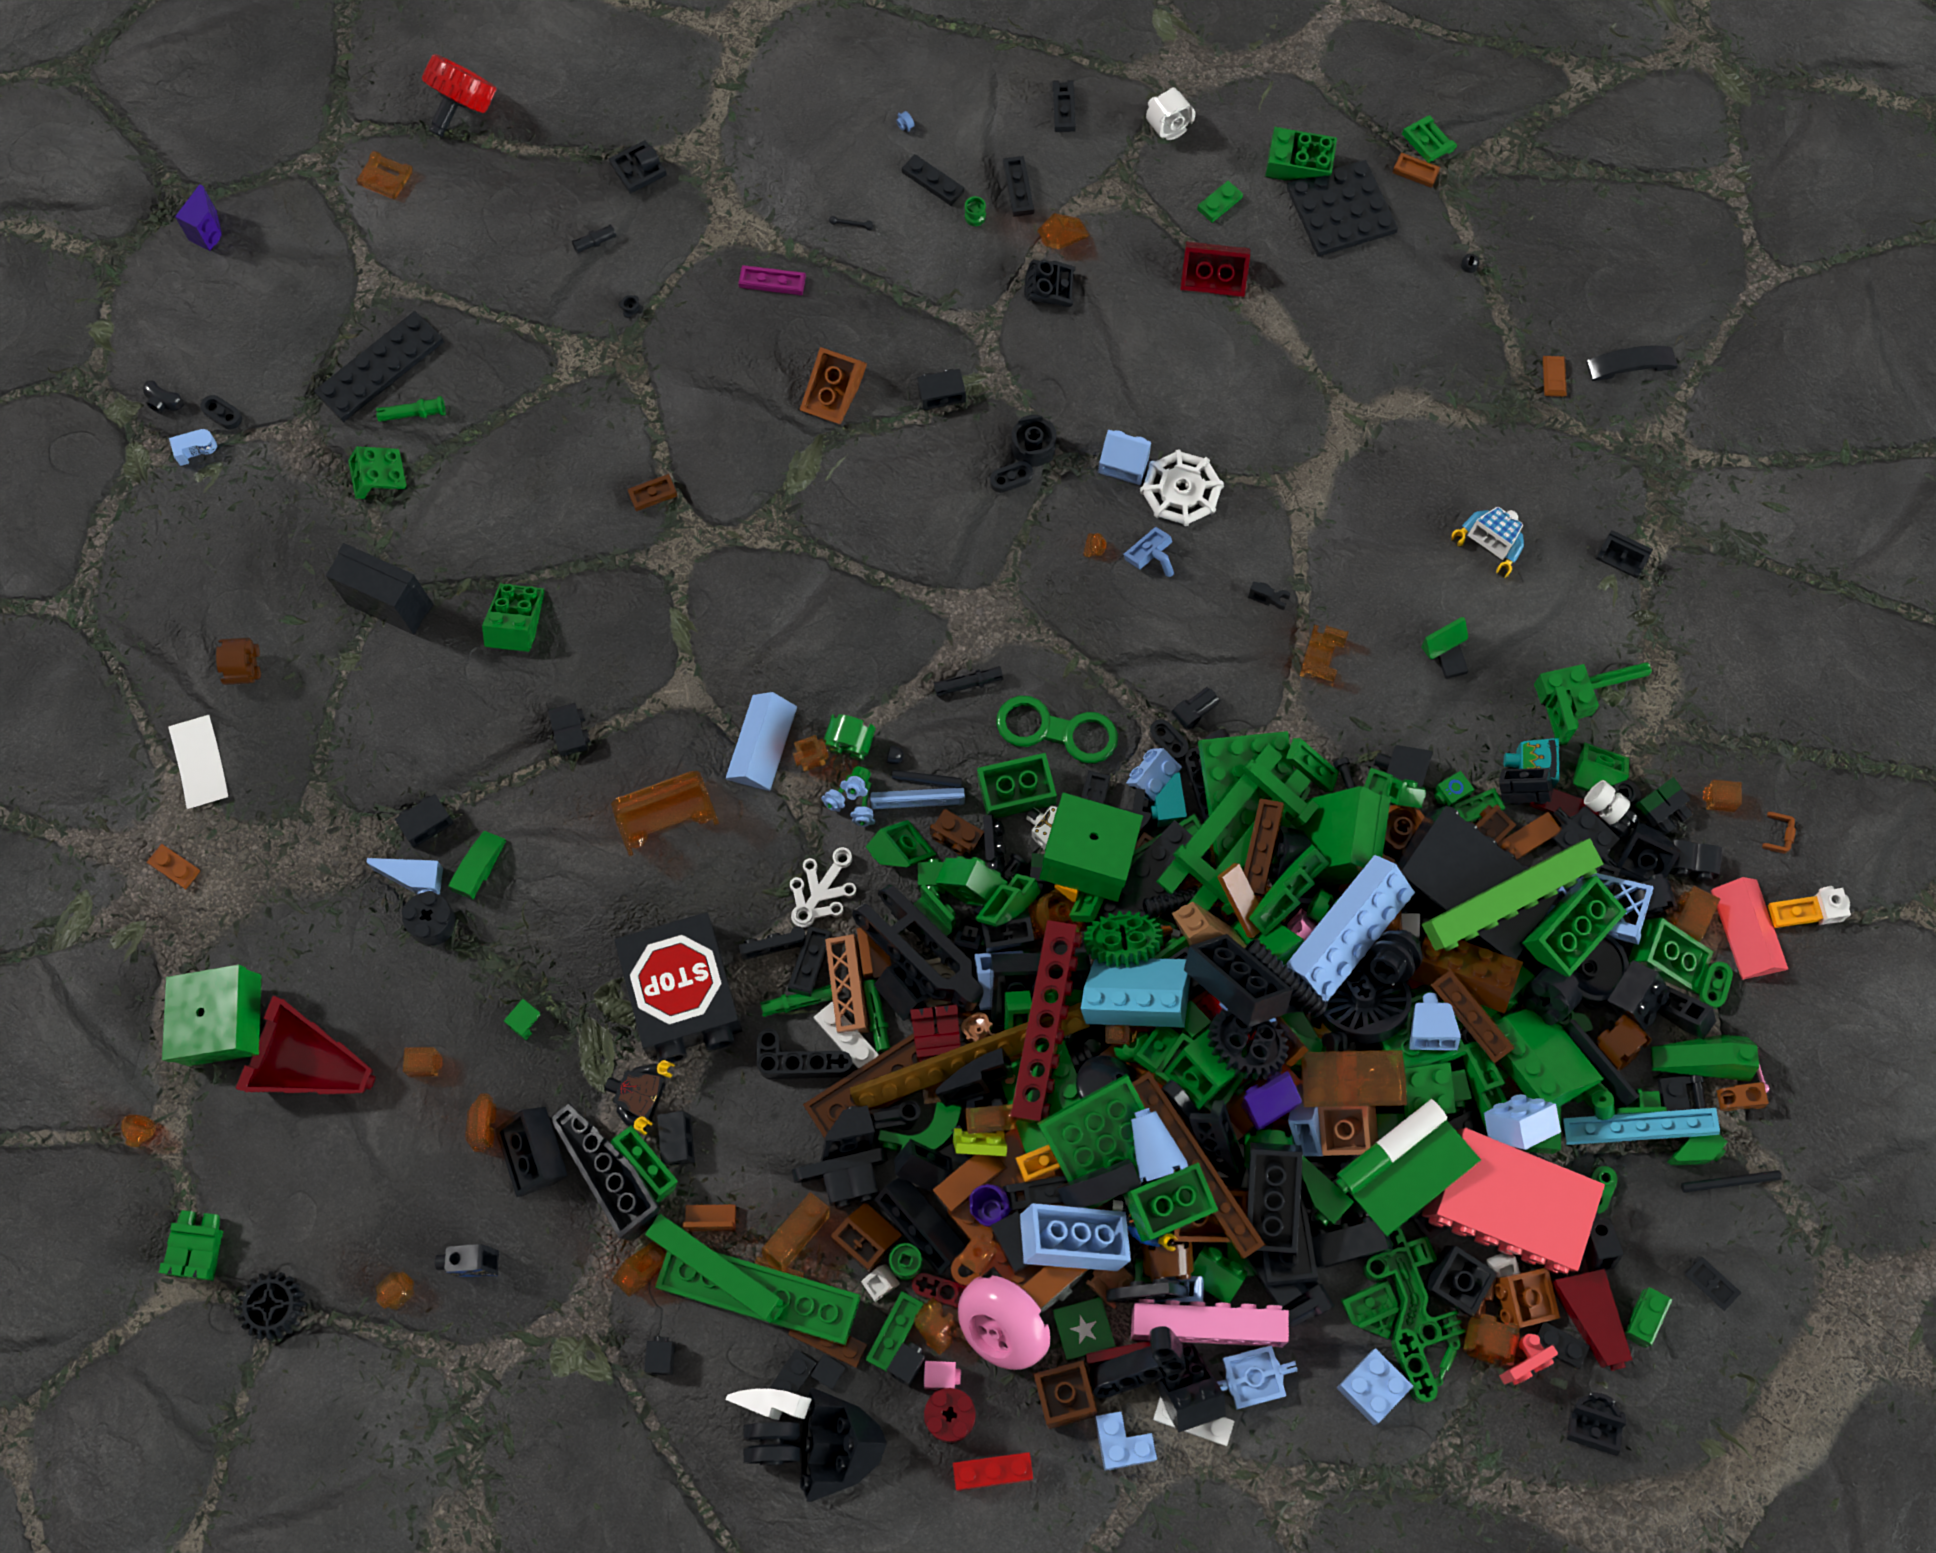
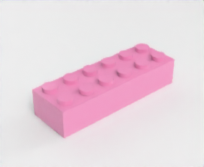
M1139 1299V1302L1134 1303L1131 1309V1340L1150 1341L1149 1333L1153 1328L1166 1326L1184 1343L1266 1347L1272 1345V1347H1283L1288 1343L1289 1310H1282V1306L1267 1305L1265 1309H1256L1254 1304H1241L1239 1308H1231L1230 1303H1215V1306L1207 1307L1205 1302L1198 1301L1190 1302V1305L1186 1306L1180 1305V1301L1165 1300L1164 1304H1154L1152 1299Z

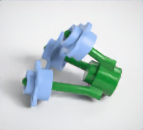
M854 767L852 774L847 775L846 780L841 782L838 791L831 789L821 799L828 809L840 812L841 808L845 806V798L842 795L844 791H846L847 797L851 800H855L858 796H863L862 807H856L854 812L850 814L853 817L852 822L863 827L875 824L873 810L867 807L868 794L871 787L869 782L871 773L864 767Z

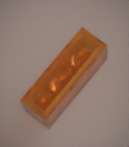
M810 1192L762 1247V1258L775 1269L783 1272L830 1216V1207Z

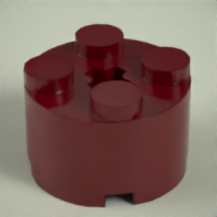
M944 1388L936 1391L926 1403L924 1409L926 1427L931 1435L941 1442L956 1443L970 1434L975 1424L974 1404L971 1398L959 1389ZM949 1409H953L954 1414L957 1415V1418H952L951 1422H947L946 1417L943 1416V1413H948Z

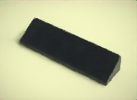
M1571 1020L1563 1027L1564 1031L1603 1077L1601 1083L1613 1095L1614 1106L1616 1108H1626L1639 1097L1638 1094L1575 1020Z

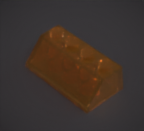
M1402 1050L1306 1052L1300 1058L1301 1095L1304 1107L1407 1105L1406 1076Z

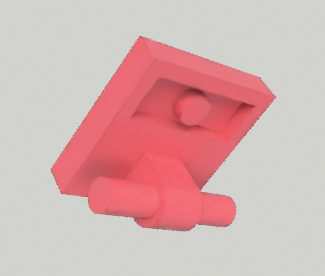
M1527 1334L1523 1336L1518 1346L1528 1358L1499 1375L1504 1385L1512 1382L1515 1386L1532 1377L1531 1370H1534L1536 1373L1554 1363L1552 1358L1558 1355L1555 1347L1551 1345L1544 1349L1537 1335Z

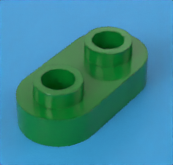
M1715 962L1706 971L1699 998L1701 1002L1712 1006L1713 1009L1719 1008L1726 1001L1733 978V971L1728 964ZM1715 972L1721 975V979L1715 977ZM1708 994H1712L1715 997V1001H1711L1708 998Z
M1607 1166L1598 1167L1590 1176L1591 1179L1605 1184L1597 1209L1598 1214H1601L1608 1208L1617 1184L1615 1171ZM1602 1174H1605V1175L1608 1176V1178H1609V1181H1608V1182H1604V1181L1602 1180V1178H1601Z

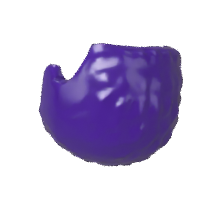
M991 1184L976 1187L971 1193L970 1213L985 1227L991 1228L992 1224L1009 1215V1198L1006 1192L999 1186Z

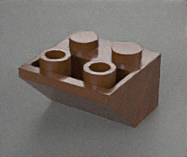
M865 1202L843 1221L831 1235L833 1242L870 1274L903 1235Z

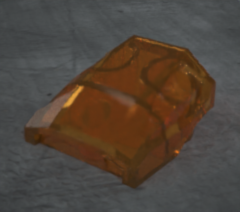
M488 1093L480 1094L467 1112L465 1139L474 1152H484V1149L493 1147L494 1128H490V1123H495L496 1104L493 1103V1098Z

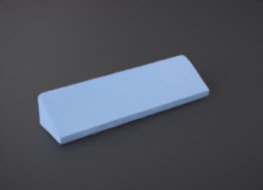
M964 788L871 793L872 809L965 804Z

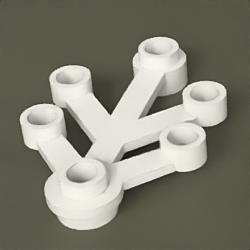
M841 847L834 851V863L819 884L816 874V861L808 858L803 862V869L807 873L811 897L806 904L802 892L804 890L803 880L795 877L790 881V889L794 892L796 902L791 918L796 926L806 928L813 924L815 918L829 915L835 918L842 916L844 910L840 902H833L827 907H815L819 901L842 896L853 898L856 895V886L850 882L841 887L828 889L841 869L848 867L852 862L851 852L847 848ZM841 856L847 858L846 862L843 863L839 862L838 859ZM813 863L814 868L809 870L806 868V865ZM795 882H800L801 887L795 889L793 887V884ZM851 887L854 891L848 894L845 892V889ZM838 906L841 910L838 913H834L832 908ZM802 913L808 915L807 919L805 920L799 919V916Z

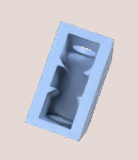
M1435 993L1423 995V1003L1415 1004L1409 1049L1457 1050L1461 1035L1452 1006L1449 1003H1438V995Z

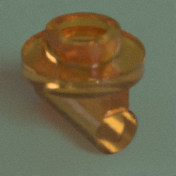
M1089 533L1083 555L1085 557L1102 555L1107 546L1105 538L1100 533Z

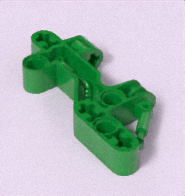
M1398 1227L1391 1233L1395 1236L1391 1242L1393 1247L1399 1245V1248L1368 1259L1363 1265V1274L1369 1281L1373 1282L1388 1277L1392 1278L1401 1302L1391 1339L1392 1349L1403 1376L1413 1385L1409 1390L1411 1397L1415 1402L1425 1404L1434 1400L1437 1396V1386L1443 1384L1444 1374L1449 1372L1456 1353L1461 1347L1459 1335L1466 1333V1330L1461 1329L1459 1325L1462 1324L1461 1319L1457 1320L1458 1310L1438 1317H1430L1427 1314L1428 1294L1418 1268L1438 1260L1428 1236L1407 1243L1401 1228ZM1375 1262L1381 1266L1382 1272L1380 1275L1372 1273L1370 1270L1371 1263ZM1442 1321L1443 1326L1440 1327L1437 1322ZM1424 1327L1432 1329L1434 1334L1432 1340H1428L1423 1336L1422 1330ZM1441 1329L1446 1330L1447 1335L1442 1336ZM1402 1337L1404 1339L1408 1338L1410 1343L1401 1345L1399 1340ZM1445 1341L1448 1348L1439 1366L1441 1369L1440 1373L1434 1379L1423 1349ZM1414 1350L1415 1354L1404 1357L1405 1353ZM1413 1359L1419 1363L1420 1370L1418 1373H1414L1409 1369L1408 1364L1410 1360ZM1424 1375V1379L1414 1382L1413 1379ZM1422 1387L1429 1389L1426 1395H1420L1419 1390Z

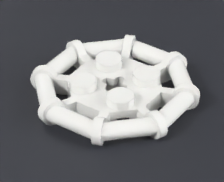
M1179 449L1157 461H1151L1148 464L1149 469L1140 492L1145 496L1157 519L1161 517L1181 523L1184 526H1189V523L1209 514L1213 515L1216 512L1215 507L1224 483L1219 479L1209 463L1210 459L1187 454ZM1182 461H1183V462H1186V463L1193 464V465H1197V466H1196V467L1188 466V465L1182 464ZM1171 463H1177V465H1175L1174 468L1170 470L1169 468H1163ZM1201 470H1204L1210 481L1202 479L1200 476ZM1156 474H1160L1162 476L1160 483L1153 485ZM1181 483H1185V487L1188 489L1181 491L1176 485L1180 486ZM1205 489H1212L1207 501L1203 498ZM1153 493H1160L1161 498L1164 501L1161 505L1159 504ZM1197 504L1203 507L1188 514V509L1194 508ZM1168 506L1182 509L1183 515L1166 509Z

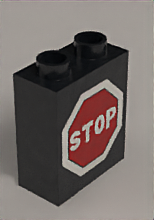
M708 912L614 939L641 1044L649 1059L657 1057L659 1063L663 1060L675 1063L687 1057L686 1048L705 1043L706 1050L712 1051L728 1047L735 1042L733 1034L742 1032V1027L715 930Z

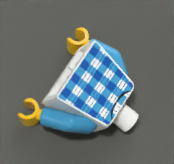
M1496 507L1491 511H1477L1462 525L1463 528L1461 530L1453 531L1451 541L1456 536H1460L1462 539L1458 541L1457 546H1461L1465 542V535L1469 532L1468 536L1500 559L1506 558V561L1502 562L1496 569V573H1498L1501 567L1506 568L1507 574L1504 577L1506 578L1512 571V562H1516L1524 547L1523 534L1520 532L1523 524L1518 521L1517 513L1512 510L1506 512L1500 507Z

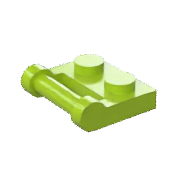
M954 1128L953 1144L956 1153L1007 1156L1004 1131L985 1133L962 1131L961 1128Z

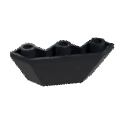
M810 1388L807 1398L812 1400L803 1419L800 1478V1488L803 1490L807 1502H813L858 1484L880 1464L887 1446L881 1426L859 1406L818 1389Z

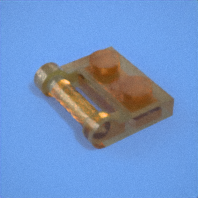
M372 151L369 161L356 181L362 187L395 200L409 179L413 168L411 165L406 163L400 164L381 156L379 152ZM380 164L400 172V174L396 176L376 167Z

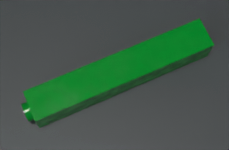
M659 1214L645 1235L768 1323L772 1319L776 1320L782 1313V1305L784 1303L782 1299L663 1215Z

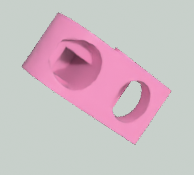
M1301 908L1287 923V927L1305 941L1319 923L1307 918L1306 911Z

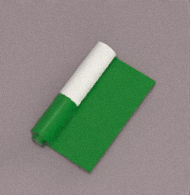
M1430 1099L1336 1174L1338 1177L1336 1183L1345 1194L1349 1192L1387 1237L1477 1165L1481 1159L1450 1125L1441 1107L1434 1100Z

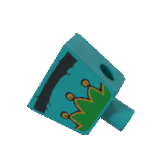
M1559 738L1521 742L1516 750V754H1504V767H1515L1516 769L1550 768L1554 788L1559 781Z

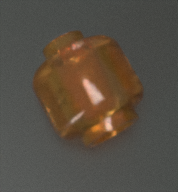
M405 1272L390 1273L376 1286V1300L383 1308L399 1309L413 1297V1280Z

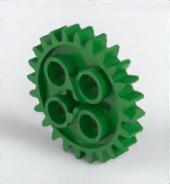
M1118 911L1117 916L1109 913V918L1100 916V922L1092 921L1093 926H1087V932H1084V946L1087 954H1091V959H1098L1099 964L1106 961L1107 966L1116 963L1117 968L1124 963L1126 967H1129L1132 962L1139 965V960L1148 962V956L1155 957V952L1161 951L1160 946H1163L1164 940L1161 924L1156 923L1155 918L1149 920L1148 914L1141 917L1140 912L1131 915V911H1128L1126 915ZM1120 928L1125 930L1127 950H1123Z

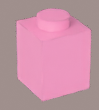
M925 1361V1390H941L944 1388H955V1384L960 1385L961 1369H956V1362Z

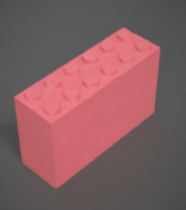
M1457 1129V1133L1479 1156L1481 1161L1424 1207L1422 1216L1429 1218L1428 1223L1443 1228V1225L1451 1227V1232L1463 1237H1466V1235L1475 1237L1474 1241L1479 1244L1498 1246V1251L1511 1256L1512 1254L1520 1255V1260L1526 1263L1545 1265L1544 1268L1551 1273L1559 1274L1561 1272L1568 1274V1271H1578L1605 1184L1470 1129Z

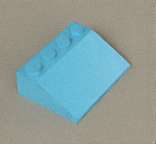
M1148 958V962L1139 960V965L1132 962L1129 967H1126L1124 963L1119 968L1116 967V963L1107 966L1106 961L1099 964L1098 959H1094L1084 986L1081 1011L1086 1024L1184 1027L1191 978L1184 971L1186 959Z

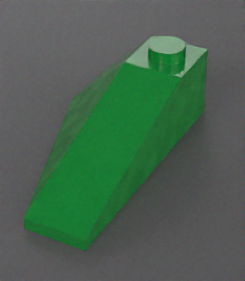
M1722 1034L1705 1037L1704 1040L1699 1038L1651 1047L1652 1070L1751 1082L1759 1068L1757 1045L1748 1037Z

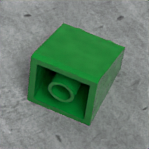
M1209 1029L1186 1046L1165 1071V1074L1184 1090L1198 1110L1237 1077L1234 1074L1235 1069L1231 1068L1226 1071L1227 1064L1225 1062L1218 1064L1220 1056L1211 1054L1214 1048L1208 1046L1211 1040L1207 1038ZM1247 1044L1245 1045L1241 1054L1243 1058L1248 1049Z

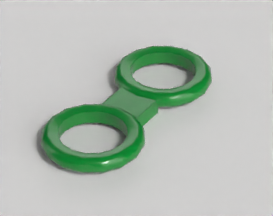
M1019 695L1007 700L997 713L996 725L999 734L1008 743L1017 747H1030L1042 740H1047L1065 745L1067 752L1080 762L1096 764L1109 758L1118 745V732L1114 723L1107 716L1098 712H1084L1076 715L1069 721L1050 716L1048 708L1040 700L1032 696ZM1029 706L1040 714L1042 724L1035 734L1028 737H1019L1012 734L1007 728L1006 717L1008 713L1015 707ZM1086 722L1098 723L1107 730L1109 742L1100 752L1094 754L1085 753L1074 744L1073 733L1075 729Z

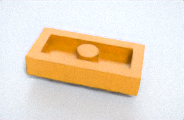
M1817 896L1773 902L1768 905L1774 928L1818 922L1824 919Z

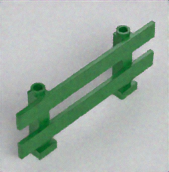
M1268 744L1255 760L1250 759L1243 767L1245 773L1185 846L1183 844L1180 845L1173 853L1175 859L1156 882L1171 895L1187 874L1190 873L1203 886L1189 903L1195 902L1208 911L1219 898L1224 903L1221 909L1227 915L1233 913L1234 910L1217 876L1234 863L1240 864L1241 868L1245 865L1255 821L1215 870L1201 857L1258 786L1272 798V801L1284 803L1282 817L1286 812L1293 816L1290 823L1294 827L1299 828L1305 824L1319 807L1313 800L1306 803L1299 797L1311 781L1298 769L1292 773L1285 783L1278 779L1271 770L1283 756Z

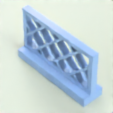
M1599 873L1592 875H1597L1601 881L1606 882L1604 883L1606 887L1612 884L1620 885L1623 892L1614 897L1619 900L1627 896L1632 906L1625 909L1627 911L1625 914L1635 909L1639 916L1636 925L1626 923L1622 917L1621 921H1618L1608 934L1618 940L1639 944L1640 932L1654 889L1653 886ZM1561 886V889L1557 890L1558 894L1560 895L1564 893L1566 895V891L1571 889L1573 886L1564 889V887ZM1636 889L1645 890L1644 899L1634 903L1629 894ZM1555 905L1550 907L1544 918L1552 911Z

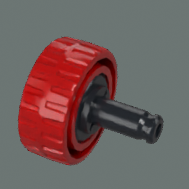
M433 54L425 68L422 81L438 91V94L443 98L433 117L432 125L429 126V131L437 136L444 137V132L448 129L458 105L485 113L496 92V87L467 68L443 56Z

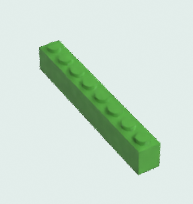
M1589 838L1423 923L1422 926L1434 950L1444 948L1447 952L1459 946L1457 941L1463 938L1465 941H1468L1478 936V930L1482 928L1489 930L1499 925L1497 920L1503 917L1505 920H1508L1518 915L1517 910L1523 906L1526 910L1537 905V899L1542 896L1548 899L1558 894L1557 889L1563 886L1566 889L1577 884L1576 879L1583 876L1585 879L1596 874V868L1603 865V862Z

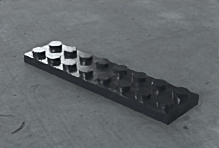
M1174 820L1129 868L1124 888H1122L1118 902L1105 898L1094 921L1100 922V916L1109 918V913L1117 916L1118 911H1121L1123 915H1126L1128 911H1131V915L1140 912L1141 917L1145 915L1143 900L1145 898L1150 900L1153 896L1157 898L1158 895L1165 896L1168 893L1156 881L1175 859L1173 853L1180 845L1183 844L1185 846L1193 836ZM1207 850L1201 858L1204 860L1210 854V851ZM1190 873L1187 874V876L1183 879L1179 886L1186 880ZM1078 922L1076 925L1079 932L1082 933L1080 948L1076 947L1075 952H1086L1084 932H1087V926H1093L1092 922ZM1120 928L1121 937L1125 936L1124 928ZM1065 944L1058 945L1055 953L1066 952L1068 946ZM1088 954V955H1089V960H1090V965H1091V967H1092V964H1093V962H1094V959L1092 960V959H1091V954Z

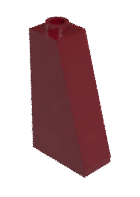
M1605 1269L1553 1281L1554 1293L1586 1344L1590 1345L1589 1349L1601 1368L1610 1366L1611 1371L1626 1368L1625 1363L1631 1361L1632 1357Z

